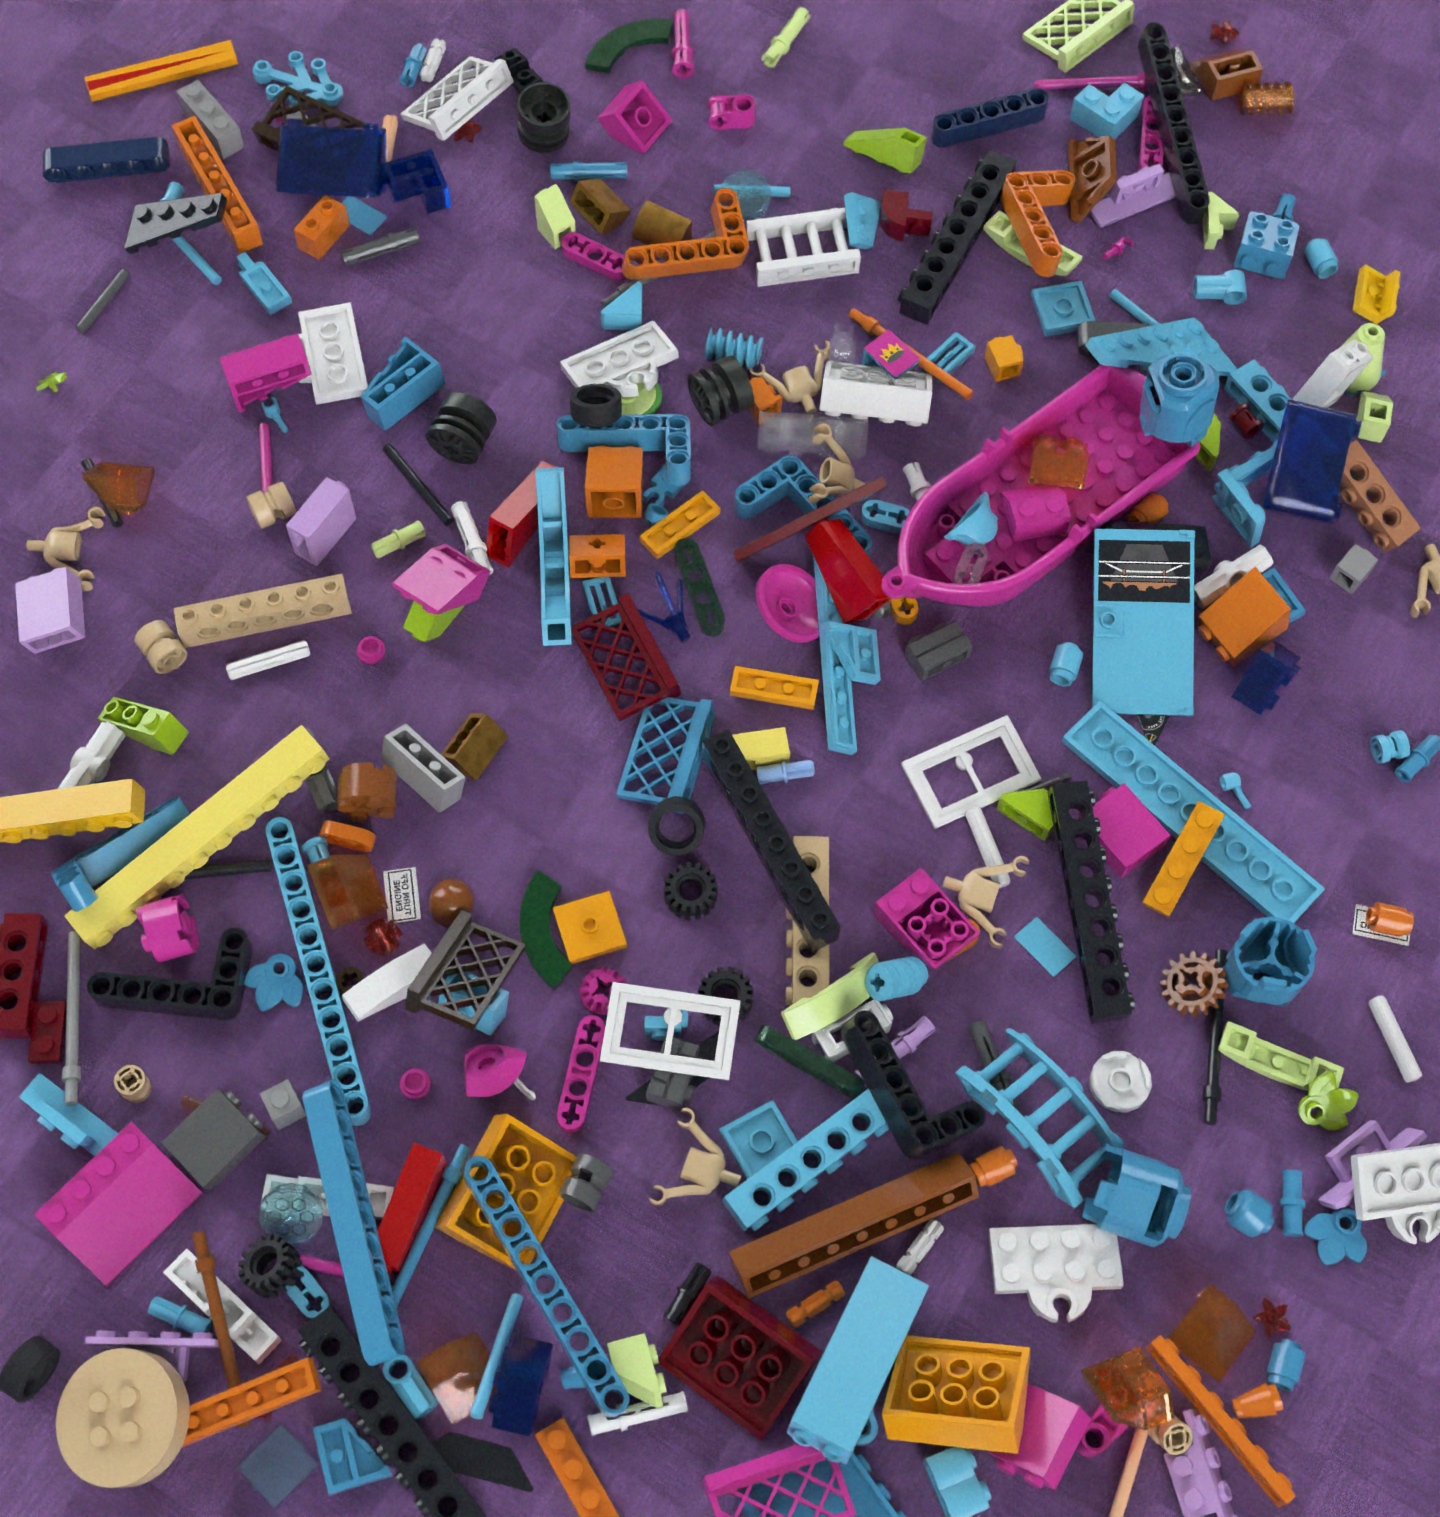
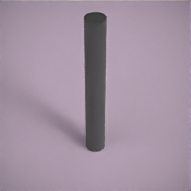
M120 270L76 325L78 331L81 333L87 331L127 281L130 274L126 270Z

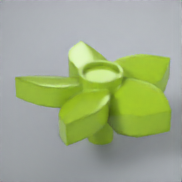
M54 372L47 376L45 380L38 381L40 385L36 388L38 391H41L49 386L53 392H57L58 388L56 385L62 383L67 378L66 373L58 374Z

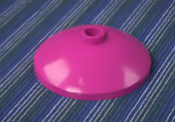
M777 564L770 567L761 575L756 587L757 604L764 620L777 634L787 640L798 643L815 640L819 637L815 579L809 573L794 565Z

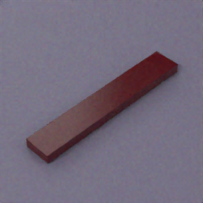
M881 476L734 550L733 555L737 562H741L813 526L815 522L828 518L888 488L884 477Z

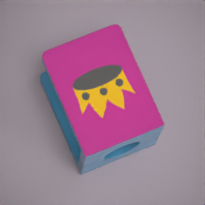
M889 329L863 348L861 365L882 367L893 379H897L905 372L911 371L910 369L919 363L920 358Z

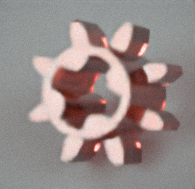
M380 918L366 927L365 931L368 936L363 941L373 954L379 951L381 956H385L400 946L397 938L402 936L403 933L393 920L387 923L385 918Z

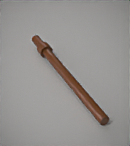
M203 1230L192 1234L197 1260L194 1261L197 1273L201 1272L228 1387L231 1389L242 1383L214 1268H217L215 1257L210 1255L205 1231ZM251 1420L238 1424V1428L251 1425Z

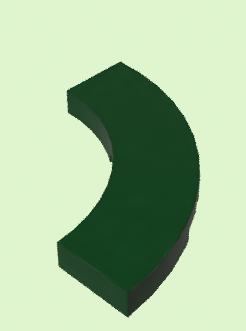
M662 18L643 19L617 27L602 37L592 48L585 62V70L610 74L614 63L624 54L626 49L634 45L668 44L673 28V20Z
M538 870L531 879L522 900L519 920L522 942L526 944L525 953L532 968L550 988L556 991L573 969V964L557 949L550 931L552 908L562 891V886Z

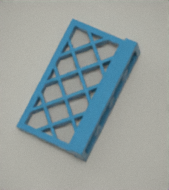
M667 697L656 704L665 705L668 712L655 719L651 714L653 705L642 712L617 789V798L657 805L666 798L655 796L652 790L665 782L670 787L667 798L673 796L686 797L689 800L691 798L703 759L702 741L710 736L716 711L712 700L701 699L699 703ZM685 709L693 710V717L684 723H681L676 714ZM673 717L678 726L664 734L659 724ZM656 727L661 736L646 744L643 739L644 733ZM683 732L686 737L685 743L674 749L668 739ZM665 742L670 751L656 759L651 749ZM647 752L653 761L638 769L635 764L636 758ZM675 757L678 762L677 768L665 774L660 765ZM657 767L662 777L647 784L642 775ZM638 777L645 786L636 792L626 791L628 783ZM673 810L674 813L683 814V815L686 814V813L683 812V811Z

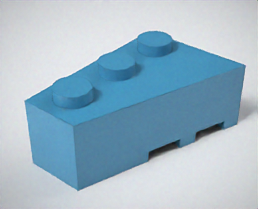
M406 336L401 341L402 346L395 355L391 354L388 358L389 364L384 371L377 373L361 395L368 418L384 431L446 385L439 362Z

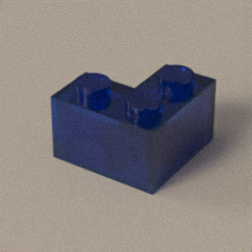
M432 149L383 163L386 184L394 202L419 195L427 214L452 207L448 184Z
M1271 640L1261 649L1231 697L1259 715L1266 709L1272 711L1280 699V696L1276 694L1282 685L1287 687L1300 671L1301 667L1297 666L1301 657Z
M516 1335L512 1346L505 1347L501 1366H497L493 1380V1386H497L498 1390L497 1393L492 1394L488 1410L489 1413L493 1414L491 1428L530 1437L537 1419L541 1392L549 1372L554 1344Z

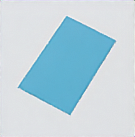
M348 195L342 202L346 206L349 223L370 236L387 218L386 215L351 195Z
M1038 917L1033 919L1014 936L1053 977L1077 957Z

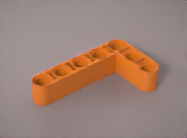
M1066 170L1009 173L1006 176L1000 195V202L1033 270L1042 277H1052L1055 275L1063 249L1041 206H1056L1068 203L1076 179L1072 173Z
M721 188L716 192L710 208L716 237L631 247L626 251L621 266L623 275L630 280L731 269L741 266L749 250V242L737 194L730 188ZM720 202L727 204L728 207L721 205ZM725 226H730L734 230H729ZM731 249L737 250L740 254L733 253ZM706 252L712 253L715 257L708 256ZM680 255L688 256L690 259H683ZM655 258L663 259L665 262L660 263ZM630 261H635L640 265L635 266L631 264Z

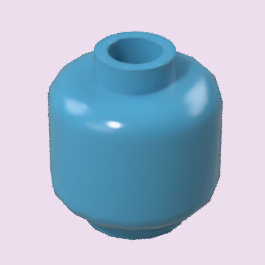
M1247 1189L1241 1192L1236 1191L1226 1202L1224 1212L1227 1214V1222L1241 1233L1249 1237H1256L1260 1233L1265 1234L1271 1229L1274 1223V1217H1272L1273 1208L1271 1203L1260 1195Z

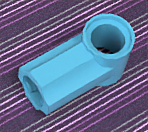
M1229 270L1222 276L1195 275L1192 290L1193 297L1195 299H1223L1228 305L1241 304L1247 299L1245 274L1240 270Z
M404 1354L385 1361L383 1365L385 1378L396 1391L414 1420L417 1421L433 1411L439 1402L414 1367L412 1361ZM404 1363L408 1366L407 1374L403 1378H392V1369L395 1365Z

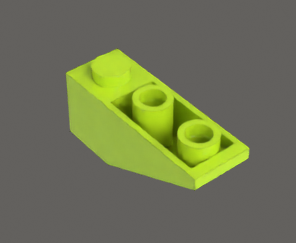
M907 128L864 130L852 133L844 141L843 146L852 149L855 153L867 155L878 163L890 165L899 172L911 174L921 164L927 137Z
M114 696L105 705L104 710L97 718L101 723L109 722L115 725L126 736L154 750L170 755L175 754L189 733L170 712Z

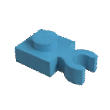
M666 463L651 479V486L653 487L645 491L644 502L647 503L650 498L656 497L658 500L655 504L664 506V498L666 496L674 499L685 486H674L667 482Z

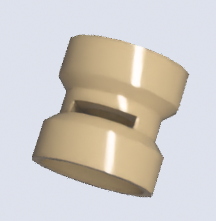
M124 1066L117 1071L114 1077L115 1088L130 1103H140L146 1100L152 1091L150 1079L138 1066Z
M1161 1410L1150 1418L1147 1427L1148 1434L1165 1451L1172 1455H1179L1190 1447L1193 1437L1192 1431L1188 1425L1180 1421L1173 1413Z

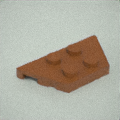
M1109 135L1100 136L1096 139L1093 137L1085 138L1083 142H1078L1075 139L1068 141L1069 172L1076 179L1070 195L1071 219L1077 224L1083 220L1117 182L1115 140Z

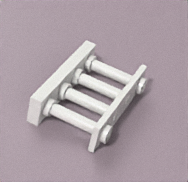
M832 208L830 210L764 219L758 218L747 221L746 234L748 241L757 240L762 261L756 263L757 287L859 273L861 260L859 249L848 250L843 228H847L845 208ZM833 230L838 249L837 252H822L818 235L819 231ZM807 233L813 255L797 257L792 235ZM782 237L787 259L772 260L767 241L768 238Z

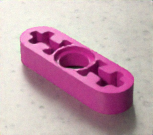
M576 232L567 233L562 237L561 247L565 257L611 280L621 281L626 278L621 268L618 267L619 265L622 266L624 255ZM591 253H599L602 255V257L599 260H591L588 258V256Z

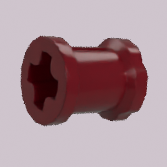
M1246 403L1237 407L1230 414L1229 420L1238 425L1245 439H1250L1257 435L1265 424L1262 420H1257L1250 411V405Z

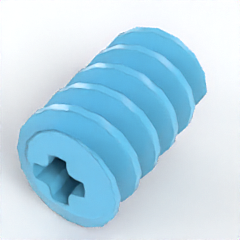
M711 327L705 347L706 360L710 361L714 355L716 361L731 355L738 360L741 366L746 361L747 369H753L755 364L758 366L761 358L763 338L760 337L757 344H754L753 335H750L745 342L743 341V333H739L738 337L733 339V332L731 330L726 337H723L722 328H719L714 335Z
M914 956L878 962L867 971L865 978L868 994L877 1001L914 995L927 982L929 977L928 970L924 962Z

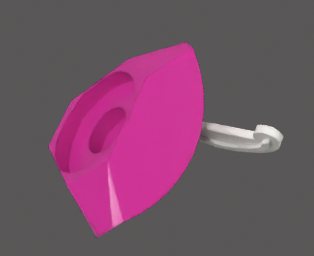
M479 1044L466 1050L464 1053L466 1096H493L504 1091L514 1083L527 1098L535 1100V1093L518 1079L525 1064L526 1052L508 1046Z

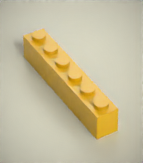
M125 779L0 797V843L15 844L23 839L31 838L44 840L52 835L72 836L76 832L81 831L101 832L104 828H129L132 824L144 823L145 789L135 780Z

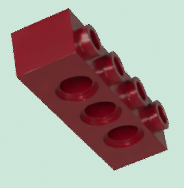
M5 913L4 921L0 924V1039L31 1038L34 1003L39 1000L49 923L41 913ZM26 943L23 949L14 951L18 944ZM22 971L19 978L10 980L13 973ZM18 1000L15 1007L6 1010L9 1002Z

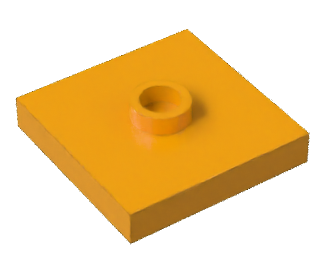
M610 891L552 908L568 960L571 964L627 948V942Z

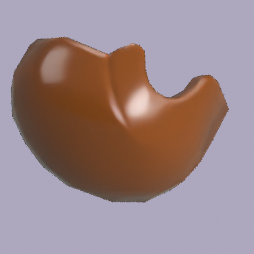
M452 878L438 882L429 897V911L433 920L442 926H451L461 910L471 913L475 898L471 887L462 880Z

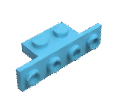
M38 1074L19 1096L21 1100L40 1114L37 1119L39 1123L51 1132L55 1127L62 1131L64 1134L60 1139L74 1150L80 1145L93 1156H96L119 1134L80 1103L75 1106L65 1105V1092L42 1074Z

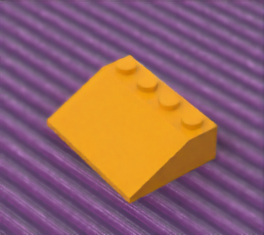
M494 1115L471 1158L483 1156L489 1159L541 1245L564 1200L558 1195V1192L566 1177L573 1176L570 1170L576 1156L511 1115ZM475 1167L470 1172V1176L476 1181L484 1180L488 1175V1172L483 1167ZM463 1172L459 1184L453 1190L435 1227L470 1248L516 1270L467 1187ZM493 1194L486 1199V1203L489 1207L497 1209L504 1204V1199L498 1194ZM508 1222L502 1228L503 1232L509 1237H514L521 1231L520 1226L515 1222ZM524 1250L520 1253L519 1259L523 1264L530 1265L536 1253L532 1250Z
M906 1335L896 1357L882 1411L887 1439L1018 1454L1024 1425L1030 1347Z

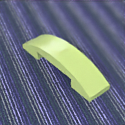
M999 210L983 225V230L1005 251L1031 266L1007 214ZM1061 245L1063 253L1055 275L1067 276L1082 261L1083 256Z
M870 953L849 967L851 972L813 997H803L781 1012L793 1040L802 1038L831 1024L871 997L866 989L865 978L869 968L879 962L875 953Z
M1230 1021L1226 1023L1218 1050L1230 1059L1261 1075L1306 1091L1309 1090V1085L1314 1079L1326 1072L1332 1071L1336 1078V1088H1339L1344 1071L1343 1067L1316 1056L1313 1059H1309L1257 1038V1032Z

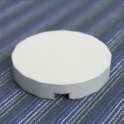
M1112 1051L1102 1055L1093 1065L1089 1076L1090 1090L1095 1100L1104 1108L1114 1112H1130L1139 1108L1147 1099L1152 1087L1151 1074L1146 1064L1126 1051Z

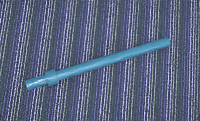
M463 1144L459 1145L450 1166L445 1167L441 1176L443 1181L393 1284L392 1293L396 1308L454 1185H458L463 1176L461 1170L471 1151V1148Z

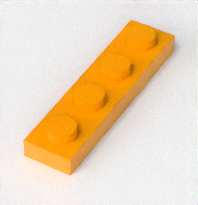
M1200 801L1197 802L1143 900V905L1167 918L1170 917L1225 816L1224 813Z

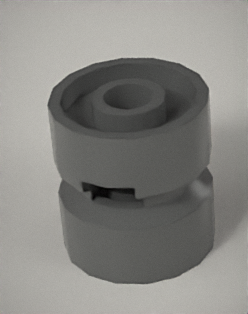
M579 1153L570 1170L573 1176L566 1177L558 1195L573 1206L594 1213L602 1198L600 1190L607 1188L614 1170L592 1156Z

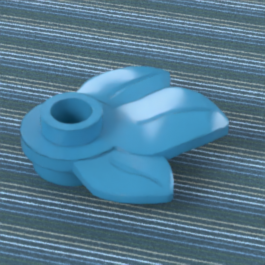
M275 954L268 959L267 963L253 966L248 971L244 980V985L256 988L255 1000L262 1012L273 1008L281 999L296 1008L303 996V983L295 975L296 964L286 954ZM279 963L285 965V971L282 974L275 972V967Z
M1350 1208L1336 1209L1332 1214L1318 1213L1307 1222L1304 1228L1306 1236L1319 1240L1317 1253L1323 1265L1336 1264L1345 1255L1352 1261L1360 1263L1367 1252V1242L1360 1233L1362 1227L1361 1220L1356 1219V1212ZM1340 1219H1344L1349 1223V1229H1343L1340 1226Z

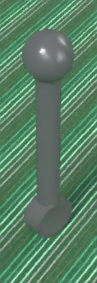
M1065 772L1057 778L1027 790L1045 789L1060 782H1067L1072 777L1069 772Z

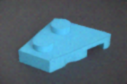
M853 192L844 195L849 244L863 250L872 248L881 201Z
M828 621L824 625V631L849 679L876 685L881 681L877 631Z

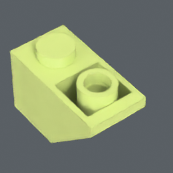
M554 184L547 189L541 190L534 198L537 229L551 246L557 249L561 246L562 237L567 233L576 232L575 220L559 187Z
M1366 391L1361 392L1354 437L1379 443L1382 442L1391 424L1393 402L1389 396Z
M645 1333L607 1343L611 1364L628 1394L656 1408L663 1407L661 1393L667 1392L662 1372L655 1373L654 1365L658 1364L659 1360L655 1345H648Z

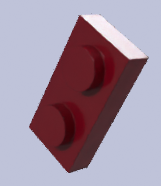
M37 1001L34 1003L28 1061L31 1064H62L66 1032V1001Z

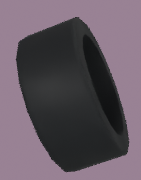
M588 384L576 388L570 395L572 419L581 425L589 427H601L617 422L622 414L621 393L618 389L605 384Z
M673 796L666 798L655 806L650 815L648 833L651 842L658 850L667 855L681 856L688 854L698 847L703 838L705 818L698 805L686 797ZM672 810L683 811L688 814L694 823L692 835L687 840L681 842L665 838L659 828L660 820L664 814Z
M33 1336L26 1340L12 1354L0 1374V1390L18 1403L28 1401L43 1388L54 1373L60 1360V1350L42 1336Z

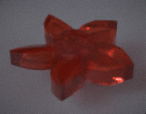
M1230 21L1224 22L1222 26L1212 23L1211 28L1215 32L1211 34L1210 39L1221 38L1222 43L1228 45L1230 38L1239 36L1240 32L1236 28L1231 27Z
M469 119L456 130L457 133L454 136V141H459L465 136L468 142L473 143V134L478 133L482 129L481 126L477 123H471Z
M1264 1298L1262 1306L1265 1312L1256 1314L1252 1319L1259 1323H1266L1264 1329L1267 1337L1269 1338L1275 1334L1277 1329L1281 1331L1291 1330L1289 1321L1283 1317L1287 1313L1288 1305L1281 1304L1275 1308L1271 1301Z

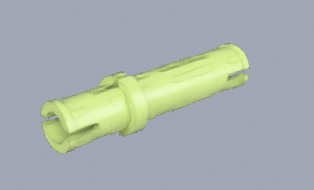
M803 7L797 8L781 33L772 39L770 48L762 56V61H764L767 67H775L780 57L789 51L791 42L810 19L807 9Z

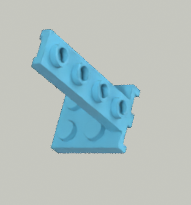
M1318 421L1309 426L1307 424L1302 425L1287 439H1278L1270 449L1263 453L1262 451L1256 452L1241 466L1234 465L1229 470L1226 468L1217 474L1220 481L1215 484L1214 490L1217 494L1212 496V500L1249 548L1259 543L1266 516L1262 507L1259 504L1255 505L1250 499L1249 492L1245 486L1315 445L1318 441L1317 434L1321 431V425Z

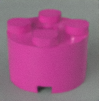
M182 894L148 903L137 908L138 919L145 931V934L141 935L143 948L146 952L152 951L157 963L198 951L196 948L199 947L200 941L195 918H190L185 911L190 906Z

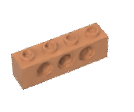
M1357 439L1343 446L1320 464L1324 469L1326 477L1335 484L1340 491L1342 499L1350 505L1356 513L1358 521L1366 527L1373 537L1376 546L1381 548L1384 553L1400 546L1421 529ZM1350 472L1353 473L1355 480L1351 477ZM1366 494L1370 497L1371 502L1367 499Z

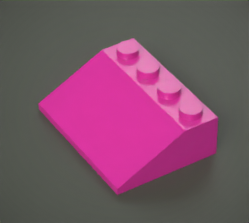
M131 1121L34 1215L108 1287L203 1193Z

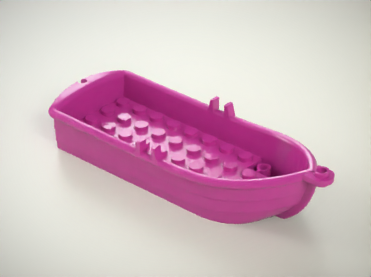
M1100 365L1012 430L1008 431L1005 427L1001 428L999 439L995 442L990 438L986 439L980 453L943 477L919 498L909 512L901 530L897 552L898 566L883 577L882 591L886 596L893 599L903 598L904 596L910 599L924 597L943 603L975 607L993 606L1009 601L1024 592L1093 540L1094 529H1100L1109 520L1118 521L1150 493H1155L1184 470L1186 463L1199 452L1200 443L1197 442L1194 446L1190 447L1187 442L1173 443L1158 439L1152 434L1145 436L1139 421L1146 376L1129 367ZM1153 397L1156 406L1161 405L1160 400ZM1055 483L1065 493L1071 513L1067 533L1012 542L1000 492ZM987 492L991 510L999 518L997 520L996 536L979 548L968 547L960 541L945 539L944 536L959 522L975 501L983 493Z

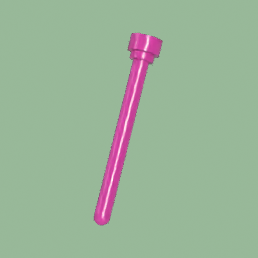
M1144 71L1138 73L1137 76L1037 80L1034 83L1035 88L1053 90L1085 88L1088 84L1095 88L1120 87L1125 82L1129 86H1137L1138 89L1142 88V91H1149Z

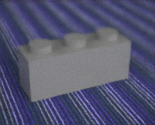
M198 79L176 91L182 112L187 118L196 116L215 151L223 160L245 148L239 126Z
M406 723L384 736L380 759L387 766L393 768L401 779L439 813L461 799L466 777Z

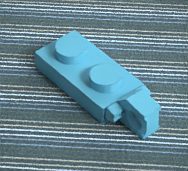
M246 252L236 256L239 262L238 266L241 269L239 275L242 281L269 315L292 303L289 293L263 261L254 263Z

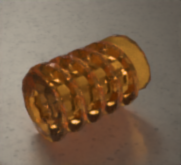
M1248 82L1243 84L1239 95V111L1241 115H1243L1245 108H1248L1249 115H1253L1255 108L1258 109L1259 115H1263L1265 108L1268 109V114L1272 115L1275 107H1277L1279 115L1283 114L1285 107H1287L1288 114L1293 113L1295 92L1290 82H1284L1283 84L1275 82L1273 85L1270 82H1265L1263 85L1255 82L1253 86Z

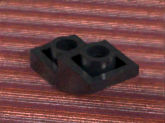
M516 48L505 51L502 55L494 58V61L498 59L506 61L514 81L511 85L519 94L527 86L543 82V79L529 67L528 59Z

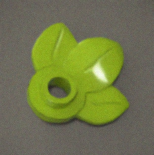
M1332 1071L1326 1072L1310 1083L1308 1095L1299 1102V1117L1308 1125L1320 1124L1326 1130H1340L1348 1125L1345 1113L1350 1112L1355 1107L1359 1095L1354 1090L1336 1088L1334 1073ZM1315 1107H1319V1110L1315 1114L1311 1115V1110Z

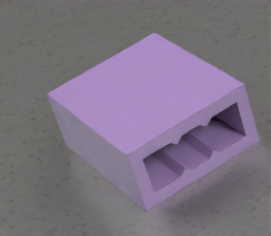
M326 477L286 525L294 553L315 566L320 564L357 519L350 490L343 482H335Z
M67 567L56 568L51 572L39 576H31L27 580L15 583L19 643L36 654L85 638L81 579Z

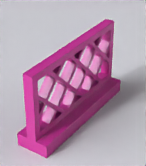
M797 1444L704 1476L701 1482L705 1495L708 1496L714 1517H732L721 1511L717 1497L728 1493L741 1500L734 1517L739 1516L745 1502L763 1511L760 1517H765L766 1513L773 1517H785L769 1508L776 1491L794 1500L787 1517L792 1516L797 1503L816 1511L813 1517H818L819 1513L825 1517H855L857 1515L838 1463L828 1460L833 1472L828 1484L810 1475L815 1463L827 1460L821 1451L811 1446L805 1447ZM810 1466L807 1473L800 1470L801 1468ZM793 1472L804 1478L797 1495L779 1486L784 1474ZM778 1477L776 1484L769 1481V1479ZM834 1479L836 1481L838 1489L832 1486ZM807 1481L825 1489L818 1506L800 1497ZM762 1483L773 1489L766 1506L747 1497L753 1485ZM747 1487L744 1495L737 1492V1490ZM829 1492L842 1498L846 1511L834 1515L822 1508Z

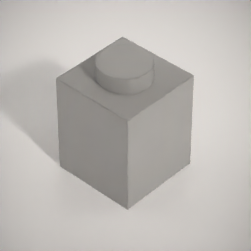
M1355 543L1336 565L1329 579L1352 595L1369 576L1379 559L1374 557L1370 551L1361 548Z
M288 1079L260 1093L278 1130L306 1117L305 1110Z

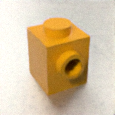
M1013 336L996 337L987 342L984 358L995 382L1019 376L1024 362L1023 351L1020 344H1016Z

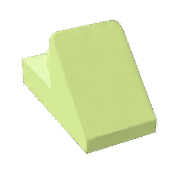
M1208 192L1210 203L1202 217L1204 249L1214 250L1218 239H1222L1223 230L1234 229L1239 213L1215 193Z

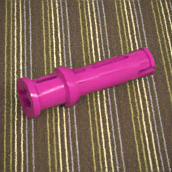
M680 9L674 13L675 46L672 49V57L675 63L672 66V72L678 78H688L694 73V64L692 63L694 50L690 45L689 13L686 10Z

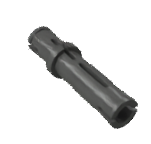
M412 227L394 234L390 232L387 233V236L341 250V254L347 267L386 253H398L399 249L419 244L420 239L416 228Z
M983 1020L968 1026V1031L972 1036L983 1066L986 1068L999 1055L986 1025L987 1023ZM1003 1069L989 1083L997 1091L1001 1089L1006 1090L1011 1085L1010 1081L1012 1079L1009 1072H1005V1069ZM1016 1098L1013 1099L1012 1105L1018 1108L1019 1102H1017Z

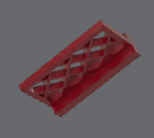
M629 593L620 597L619 603L572 626V634L619 722L667 697L676 698L681 695L676 678ZM619 613L622 619L619 629L605 626L606 620L609 617ZM587 628L597 630L593 642L582 639L579 632ZM603 631L616 635L612 647L599 644ZM621 636L633 639L634 644L631 652L617 648ZM596 649L610 652L606 664L594 662L593 656ZM615 654L629 657L624 669L611 666ZM633 659L646 663L643 674L629 671ZM608 671L622 675L618 687L605 683ZM627 676L641 680L637 692L623 689ZM646 681L657 684L661 690L652 696L642 694ZM620 694L633 697L632 706L620 711L617 705Z

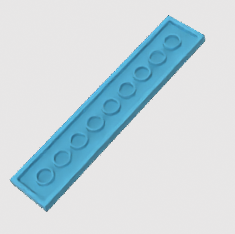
M1101 700L1063 736L1061 742L1116 789L1125 783L1176 840L1198 801L1224 813L1225 816L1201 861L1267 917L1283 918L1295 923L1325 890L1315 879Z

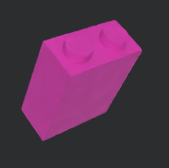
M1125 783L1117 789L1111 787L1101 795V800L1092 807L1094 818L1098 817L1100 821L1101 834L1098 835L1100 846L1105 848L1106 862L1120 878L1164 848L1171 836ZM1078 812V814L1080 815L1078 820H1081L1082 815L1080 812Z
M1027 1383L1024 1425L1018 1454L996 1451L988 1452L997 1461L996 1467L1010 1476H1014L1016 1472L1023 1475V1480L1035 1488L1041 1489L1044 1485L1055 1491L1091 1419L1079 1405Z

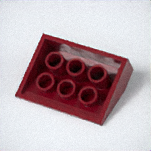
M716 1275L706 1283L658 1360L661 1366L762 1441L822 1354V1351L753 1300L748 1299L745 1294L719 1275Z

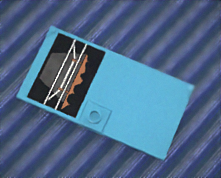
M1094 529L1092 708L1101 700L1116 714L1194 716V530Z

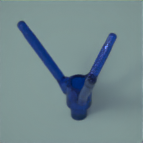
M657 571L655 572V577L670 615L664 620L641 609H638L642 617L658 623L668 630L671 629L672 633L677 634L680 641L684 642L691 636L686 629L688 625L684 617L683 581L681 579L677 581L676 611L660 572Z

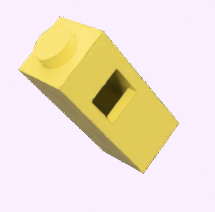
M785 727L732 735L751 770H756V766L779 764L783 760H785V763H789L790 750Z

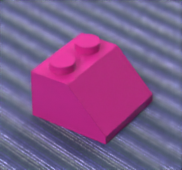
M643 80L625 85L597 118L613 139L641 154L648 150L672 121Z
M1055 483L1000 492L1012 542L1067 533L1071 513L1065 493Z

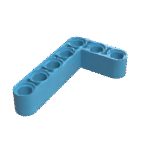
M571 415L560 417L557 420L558 447L563 451L588 452V447H597L599 445L608 447L634 446L636 448H643V451H666L667 482L674 486H683L691 479L690 421L684 415H621L617 422L601 427L581 425L575 422Z
M791 455L781 458L740 485L735 491L734 511L740 518L751 519L787 495L804 514H807L836 498L833 495H827L826 498L816 504L810 503L808 497L814 493H804L802 491H809L810 487L821 482L800 459ZM748 500V501H751V502H750V503H745V502H742V501ZM846 509L828 517V520L841 519L870 557L871 537Z
M174 797L144 815V823L132 824L129 828L120 829L55 869L51 876L73 911H80L96 901L98 895L93 889L94 886L122 870L189 816L190 813L181 798Z

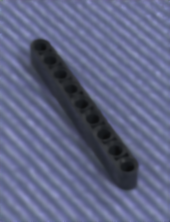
M1151 22L1143 30L1138 43V51L1180 216L1186 223L1196 224L1201 221L1210 203V198L1167 32L1163 25Z

